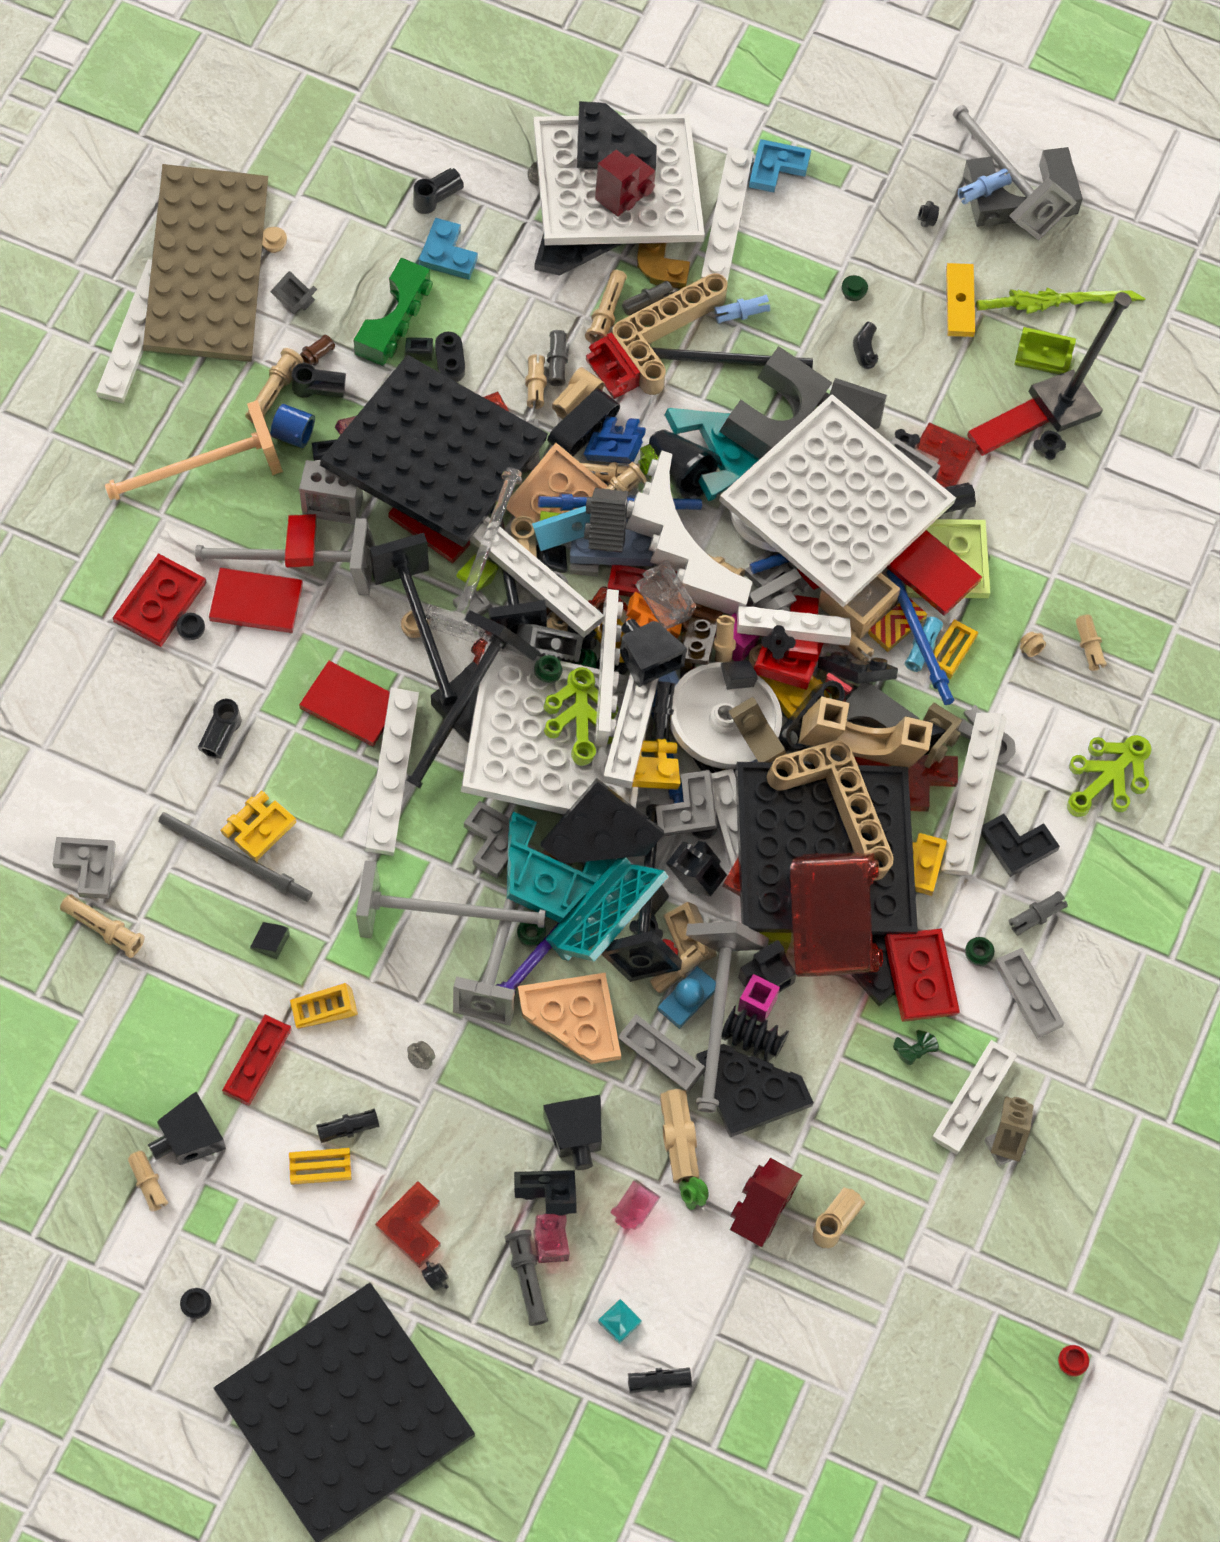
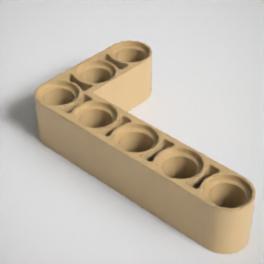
M710 274L618 321L614 325L613 335L640 371L639 386L645 393L656 395L662 392L666 373L664 364L649 344L714 311V307L724 305L727 293V280L723 275Z
M836 740L776 758L767 774L769 785L776 790H786L826 778L863 874L871 880L882 879L893 865V854L850 746L844 741ZM830 754H837L841 757L842 761L833 760ZM803 762H811L815 769H808ZM782 769L786 771L788 777L780 776L776 770ZM840 780L849 781L852 788L843 786ZM851 806L859 807L863 814L854 813ZM865 832L870 834L873 838V841L865 840L862 837L861 833ZM871 859L881 861L883 868L876 867Z

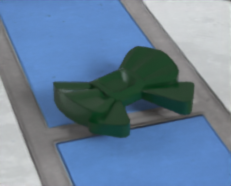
M917 1030L918 1043L910 1046L901 1038L896 1037L893 1048L895 1051H898V1056L904 1063L912 1065L916 1058H921L927 1052H937L939 1050V1044L934 1035Z

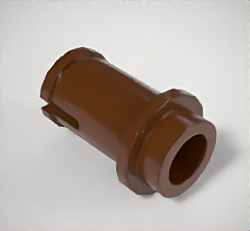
M324 334L311 346L303 347L300 355L304 363L316 366L320 358L335 349V344L328 335Z

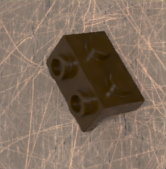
M690 617L687 632H683L681 643L685 645L687 651L684 667L679 668L680 679L690 670L694 669L696 664H709L717 632L716 621Z

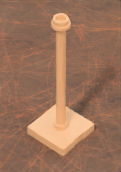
M258 400L247 404L257 431L251 434L252 437L116 484L114 479L110 480V483L105 484L110 500H119V494L255 447L257 450L263 449L272 475L283 472Z

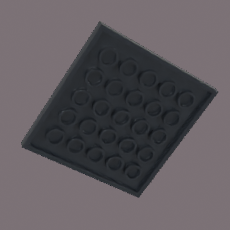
M406 355L321 458L320 466L464 547L544 444L548 433L415 358Z
M736 763L742 924L756 932L861 935L918 933L908 767L858 765L894 859L893 865L882 879L871 880L861 870L826 778L786 790H776L767 781V774L773 763ZM804 764L808 769H815L813 764ZM782 769L776 770L780 776L788 777L786 771ZM840 780L843 786L852 788L849 781ZM851 806L854 813L863 814L859 807ZM865 832L861 833L862 837L865 840L873 841V838L870 834ZM871 859L876 867L883 868L881 861Z
M371 1282L213 1387L314 1542H324L475 1437V1432Z

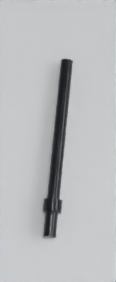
M652 348L659 359L765 366L771 357L769 355ZM796 357L810 368H813V358Z

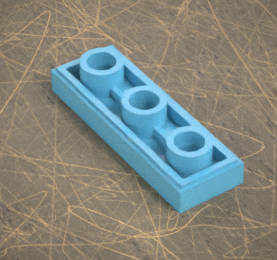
M586 506L532 523L540 550L543 551L584 537L586 522L590 523L591 514H586Z

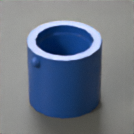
M282 404L274 416L270 431L271 437L304 448L312 435L315 416Z

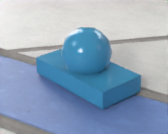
M697 966L685 979L677 984L675 990L658 1006V1011L680 1029L715 993L716 981Z

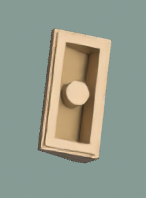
M686 902L663 915L680 956L691 948L693 944L700 950L706 960L717 956L715 950L686 936L687 924L704 923L695 904Z

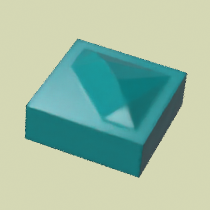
M619 1299L598 1319V1323L620 1344L642 1323V1320Z

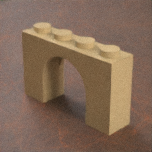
M822 696L803 716L799 739L800 744L814 747L840 740L850 746L855 757L894 766L908 767V769L929 751L933 727L931 722L905 716L896 726L890 728L863 727L847 721L849 703Z

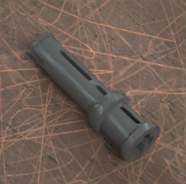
M519 1230L507 1234L504 1238L505 1242L509 1243L513 1258L510 1261L511 1267L517 1270L529 1325L537 1326L548 1322L535 1270L538 1258L532 1251L530 1242L531 1230Z

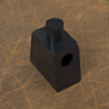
M629 619L622 625L621 630L624 635L621 640L620 654L638 687L684 667L687 648L661 624L652 621L640 627L635 619Z
M197 1092L191 1094L157 1121L162 1137L147 1144L155 1160L172 1152L179 1165L226 1149L223 1137Z
M600 1095L543 1105V1117L558 1156L560 1158L573 1156L575 1170H586L593 1167L591 1152L600 1151L602 1145Z

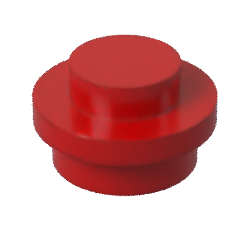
M1066 1346L1058 1356L1059 1368L1068 1376H1080L1089 1366V1356L1080 1346Z

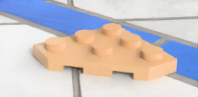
M555 443L509 498L503 508L515 518L528 516L534 522L540 521L541 511L568 512L560 511L559 508H539V496L559 497L560 494H572L573 497H592L595 488L605 489L608 486L560 445Z
M606 973L518 986L522 1017L590 1064L621 1060Z

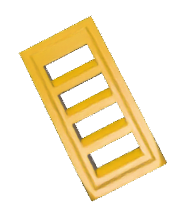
M347 983L290 1000L297 1029L358 1015L353 990ZM338 997H343L344 1007H340ZM328 999H331L333 1010L331 1011L328 1010L326 1001ZM314 1002H319L321 1014L317 1015ZM307 1004L310 1017L305 1018L302 1005Z

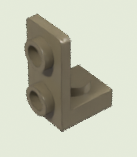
M754 697L728 711L758 762L771 763L776 758L786 754L783 745L767 722Z
M933 703L928 708L923 721H930L945 729L946 732L932 747L924 764L927 768H930L935 761L940 763L948 751L947 746L953 747L961 735L958 729L963 721L936 703Z
M1007 1096L1004 1098L1000 1123L991 1147L992 1154L1020 1162L1031 1130L1034 1107L1025 1099Z

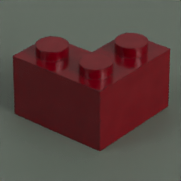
M615 150L598 163L595 200L619 217L626 210H631L641 198L652 193L655 188L656 171L633 153L626 157L618 150Z
M772 1158L768 1160L764 1167L758 1165L753 1176L749 1177L742 1190V1193L746 1194L743 1203L738 1201L730 1215L731 1218L735 1219L730 1230L762 1248L771 1236L782 1211L791 1200L802 1175Z

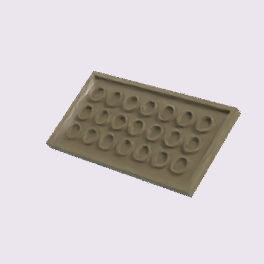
M162 164L143 351L252 362L268 176Z

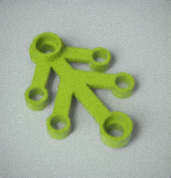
M578 667L569 673L567 685L556 694L546 697L543 707L549 714H557L561 709L562 703L574 694L575 704L555 719H549L544 727V733L549 738H558L563 727L576 718V742L571 751V757L577 765L585 766L593 761L596 754L594 744L588 740V720L596 727L597 712L588 704V697L597 704L598 689L595 687L593 673L585 667ZM549 702H553L557 706H551ZM618 705L616 706V712H611V719L616 717L619 709ZM553 726L557 731L551 730L549 727ZM609 736L607 744H612L613 737Z
M1133 735L1128 737L1124 743L1106 742L1103 738L1095 737L1088 746V751L1092 756L1099 757L1104 753L1120 754L1121 756L1116 761L1087 760L1082 755L1072 757L1069 763V769L1072 773L1076 775L1084 772L1102 773L1083 792H1075L1070 796L1067 809L1075 817L1085 816L1091 808V800L1112 780L1114 798L1111 806L1116 812H1125L1129 807L1130 798L1125 790L1124 769L1131 762L1133 769V780L1130 784L1131 790L1136 794H1143L1149 786V780L1144 773V761L1151 754V745L1146 738ZM1093 744H1099L1102 749H1094ZM1133 745H1137V746L1141 747L1142 750H1141V751L1135 750V749L1133 748ZM1074 762H1080L1083 767L1077 768ZM1135 782H1142L1144 784V787H1137ZM1076 799L1083 800L1085 804L1079 805ZM1121 799L1126 805L1120 806L1116 800Z

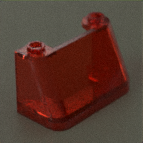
M874 853L804 854L792 860L791 894L795 971L798 977L875 973L879 971V967L883 964L882 949L877 948L876 943H872L870 885L873 883L874 878L879 876L878 860H874Z

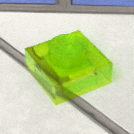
M650 444L640 448L638 464H640V469L644 475H647L652 459L658 460V456Z

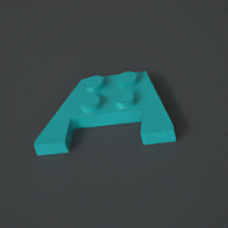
M668 408L664 416L673 433L680 434L699 430L709 450L720 456L722 461V467L718 464L720 471L701 475L698 480L708 501L714 500L718 494L726 491L760 460L719 432L731 413Z
M513 811L509 818L507 899L535 912L546 910V917L560 923L616 859L586 861L582 871H579L528 847V843L537 822Z

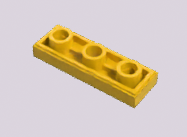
M947 263V336L974 337V264Z

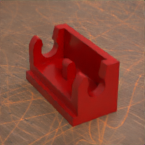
M612 332L588 347L591 352L586 355V361L598 378L604 382L605 388L613 399L639 387L640 371Z

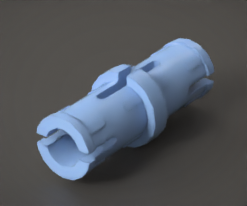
M1003 168L1001 171L987 177H978L976 182L959 188L958 197L959 199L965 197L961 201L963 204H967L981 196L988 197L992 195L993 191L1012 183L1010 173L1004 175L1008 170Z
M767 295L749 300L741 298L737 299L736 303L714 307L715 314L726 312L724 315L716 316L717 323L720 324L737 318L744 320L748 319L750 315L770 312V304L758 306L759 304L769 302Z

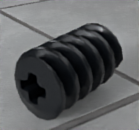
M735 1005L724 1024L721 1039L726 1041L733 1035L732 1044L734 1046L743 1041L744 1051L747 1052L754 1046V1056L758 1057L765 1051L764 1061L769 1062L773 1057L776 1059L788 1037L789 1031L786 1030L779 1036L778 1025H775L769 1031L767 1030L768 1020L765 1019L760 1025H757L756 1014L747 1020V1010L743 1009L737 1015L735 1013Z

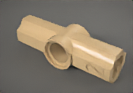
M668 1090L660 1094V1102L664 1119L663 1139L665 1150L669 1152L673 1183L688 1182L691 1177L699 1179L695 1148H697L694 1122L690 1120L686 1090Z

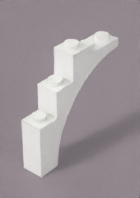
M661 451L658 460L652 459L647 473V475L652 476L650 483L646 481L642 493H637L634 502L628 501L626 529L652 537L649 550L653 551L650 562L678 571L674 584L678 585L677 597L729 615L737 614L738 606H746L753 581L729 571L714 561L696 544L687 532L676 512L670 491L669 471L672 454Z

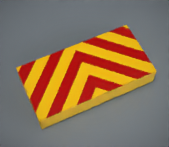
M909 598L920 623H922L928 614ZM900 604L896 605L868 631V635L887 652L912 632Z

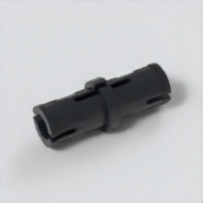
M657 681L655 707H652L651 712L654 713L651 739H666L669 741L670 715H673L674 712L672 706L676 683Z
M375 1108L350 1116L347 1113L342 1115V1118L316 1125L321 1144L345 1136L351 1138L354 1137L355 1133L380 1127Z
M662 1367L655 1368V1371L628 1373L629 1393L644 1391L664 1393V1390L692 1388L690 1367L672 1370H662Z

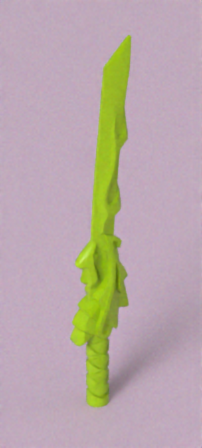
M1046 288V291L1030 294L1028 291L1010 289V297L977 300L976 307L978 311L1012 306L1016 307V310H1026V314H1030L1038 310L1043 312L1051 306L1059 307L1061 303L1070 302L1072 305L1083 302L1099 301L1106 304L1114 302L1113 300L1119 292L1128 294L1132 301L1146 299L1132 290L1057 293L1050 288Z

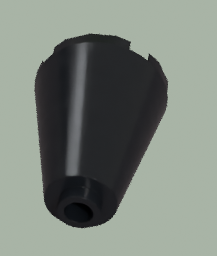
M666 429L656 431L649 439L648 449L655 460H658L661 451L672 454L669 475L670 482L677 493L684 499H691L690 496L693 495L697 497L704 495L698 480L701 475L716 472L718 464L722 467L720 456Z

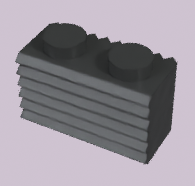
M595 488L592 497H587L586 514H591L590 523L586 522L584 539L589 540V549L613 552L623 551L626 534L628 491Z
M519 624L517 636L540 651L537 656L552 655L564 662L579 661L583 637L580 634L534 624Z

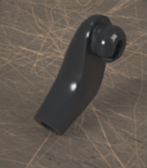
M869 321L861 327L853 339L856 358L864 369H872L879 359L877 354L874 355L872 348V338L877 327Z

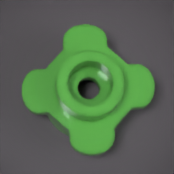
M691 1177L688 1182L681 1181L679 1183L681 1197L688 1209L693 1210L696 1208V1205L703 1206L706 1204L709 1192L704 1181Z

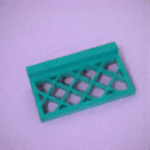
M627 857L617 858L551 932L546 941L562 960L569 961L571 957L595 962L669 876L664 870L631 864Z

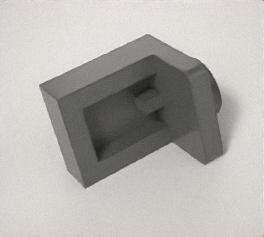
M288 271L270 292L294 314L300 308L305 311L314 302L315 299L312 295L316 292L317 288L312 286L308 289L291 271Z

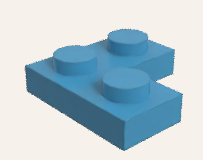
M760 139L749 188L774 193L779 172L805 177L811 149Z
M435 218L420 255L419 265L470 280L478 259V253L455 247L461 231V224Z

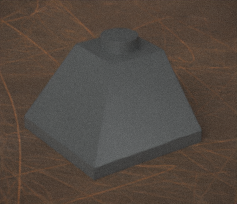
M835 378L829 396L834 395L873 429L879 428L882 422L887 395Z

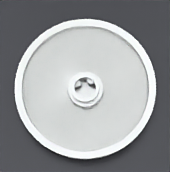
M723 662L698 666L686 673L675 686L672 706L674 712L673 715H670V728L675 739L693 758L712 767L735 769L737 762H758L728 711L754 697L776 736L779 737L782 726V712L775 693L760 676H758L754 687L727 690L721 669V663Z

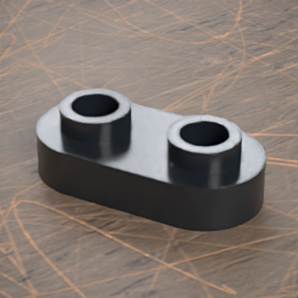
M443 332L435 340L438 372L455 382H459L465 376L462 340L454 332ZM445 342H452V344L447 345ZM448 365H455L453 368L448 367Z

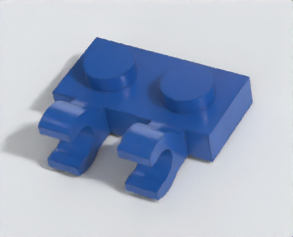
M606 417L601 432H593L583 455L588 461L634 463L642 446V438L645 436L646 428L638 427L639 419L630 418L623 432V426H615L618 420L616 417Z

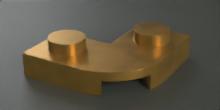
M639 243L637 268L650 279V283L659 285L668 281L672 288L682 289L686 287L690 268L689 261L664 258L667 243Z

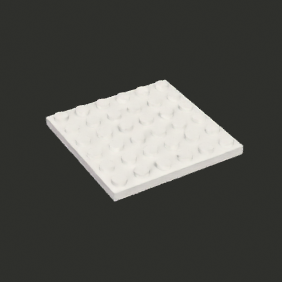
M689 114L621 115L657 145L654 190L649 196H644L636 202L631 210H626L619 217L595 200L597 169L577 168L578 116L534 117L533 126L545 245L704 242L705 233Z
M831 395L720 495L719 501L844 607L954 504L956 497L834 395Z
M486 644L484 653L486 652V650H487V648H488V646H489L488 644ZM500 649L478 686L461 792L565 815L596 778L603 782V775L612 744H607L606 747L595 746L596 727L588 720V740L594 744L596 754L590 764L585 766L577 765L571 757V751L576 742V718L563 727L558 738H549L544 733V727L549 719H555L575 704V694L562 703L561 709L557 714L547 713L543 705L548 695L556 694L567 685L569 673L578 667H585L593 673L595 687L598 689L600 669L560 661L563 669L560 679L553 683H546L539 680L534 673V665L542 656H537L532 661L510 649ZM619 674L617 689H613L612 695L617 696L619 708L614 718L616 726L629 676ZM588 697V704L597 712V704ZM549 702L551 706H557L555 703ZM549 727L551 730L557 731L555 727ZM604 783L636 808L638 787L626 788Z

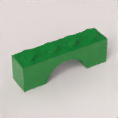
M400 258L389 277L390 293L397 299V307L392 313L383 318L365 319L353 340L354 355L381 366L385 365L388 358H393L395 355L398 340L407 334L411 317L417 316L423 296L429 295L433 285V281L430 280L429 268L404 258Z

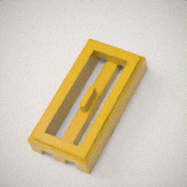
M955 619L933 652L937 659L956 628L961 630L942 661H937L941 670L945 671L949 679L954 675L979 633ZM965 634L970 635L950 667L946 666Z
M350 1148L289 1152L291 1185L352 1180ZM344 1158V1160L296 1163V1161ZM345 1167V1172L296 1175V1171Z

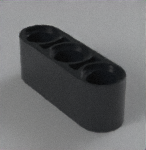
M597 388L552 429L547 441L552 446L557 443L571 456H575L589 443L593 432H600L602 430L606 417H615L621 406L603 390Z
M828 681L817 685L782 726L778 739L785 751L790 752L806 746L799 743L803 716L821 696L825 697V688L831 692L832 699L844 700L845 691L840 683ZM791 730L797 734L798 740L796 744L790 740L789 734Z

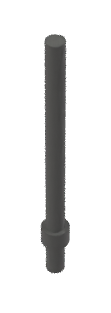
M165 812L160 815L159 823L275 885V889L285 894L289 892L306 902L311 899L313 892L295 883L294 878L285 873L278 874Z

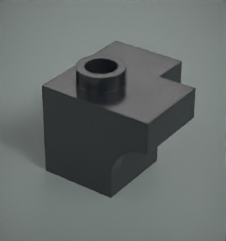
M698 841L694 847L690 843L682 842L666 862V865L690 893L711 897L727 876V873L719 865L721 860L709 845L703 841Z
M777 940L755 953L752 961L740 967L738 978L746 987L752 975L755 974L779 986L780 993L795 983L797 972L788 961L784 947Z

